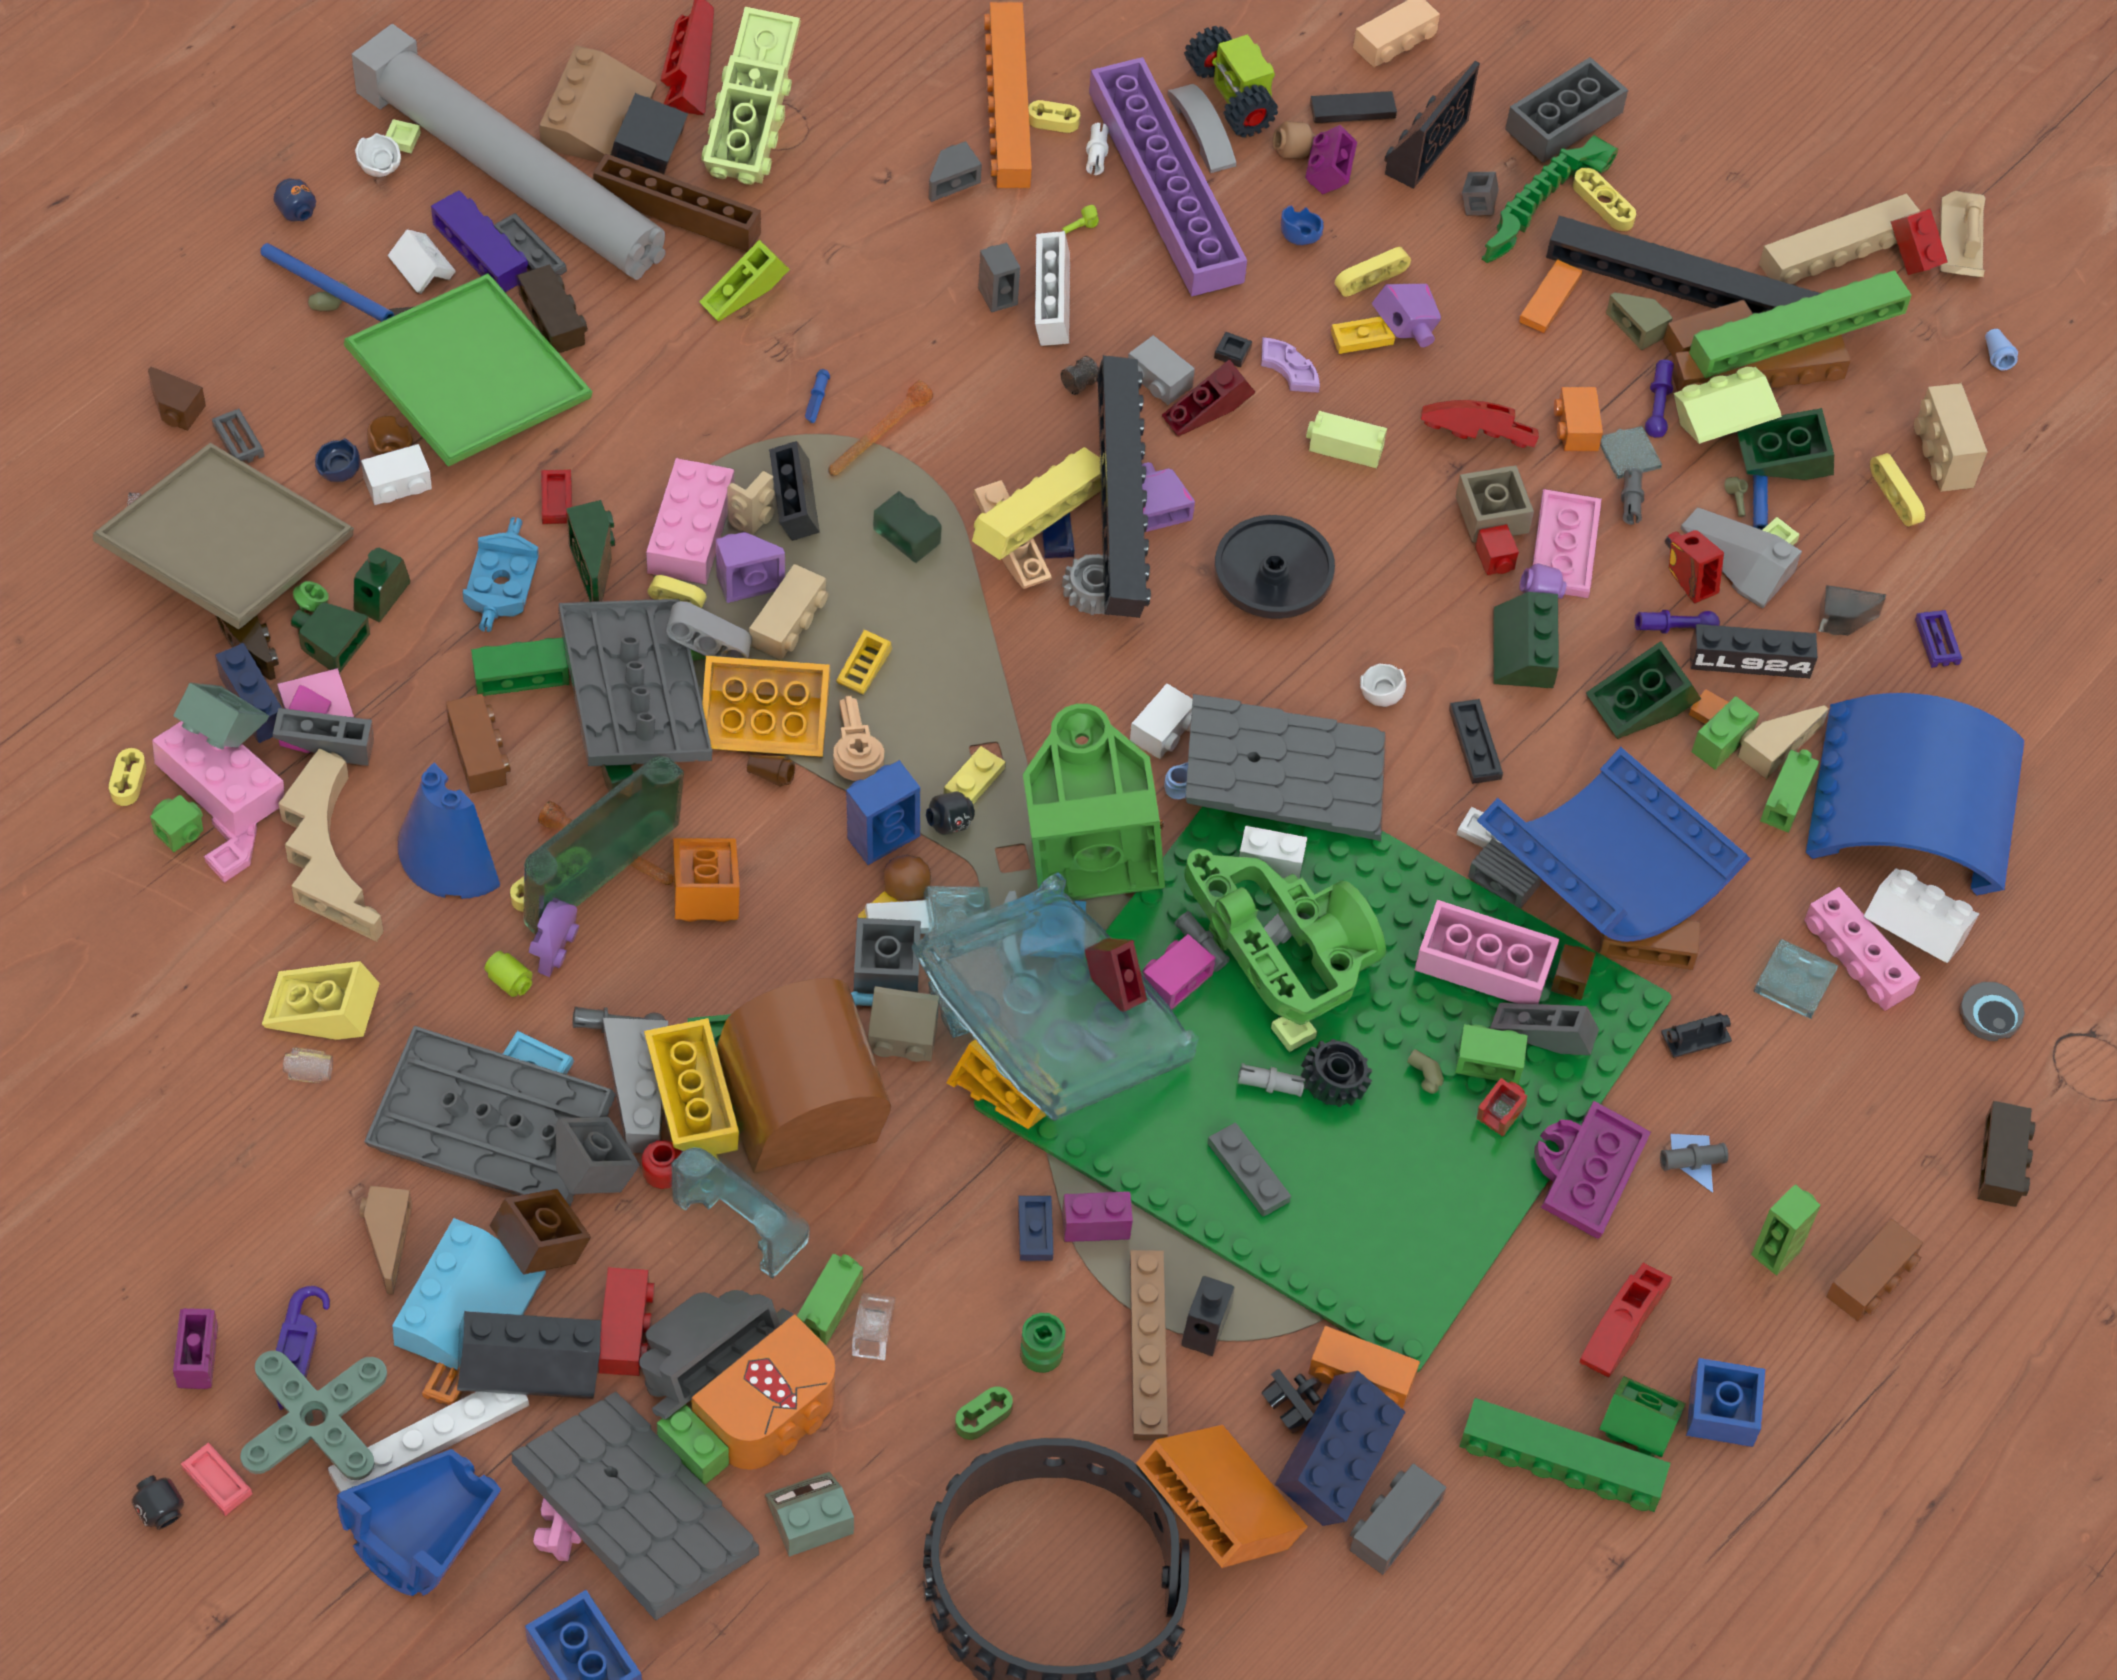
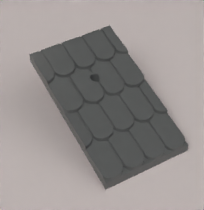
M680 599L559 603L560 628L565 645V655L574 690V700L588 766H602V764H605V766L629 765L633 763L650 764L664 763V761H667V763L693 762L695 760L712 761V747L691 650L669 638L666 632L671 608L675 603L680 602Z
M1193 694L1186 802L1188 804L1381 841L1386 747L1385 732L1372 727L1337 723V720L1286 713L1281 709L1241 704V701Z
M414 1026L364 1142L369 1147L378 1149L380 1152L414 1161L422 1166L473 1180L481 1185L518 1196L558 1189L569 1206H571L575 1194L570 1193L556 1171V1122L559 1118L607 1117L616 1094L612 1089Z
M617 1392L610 1394L604 1400H600L578 1413L579 1415H575L554 1427L552 1431L549 1430L527 1443L525 1447L522 1446L511 1453L512 1463L655 1620L663 1617L759 1555V1545L753 1540L752 1534L722 1506V1501L681 1463V1458L651 1430V1425Z

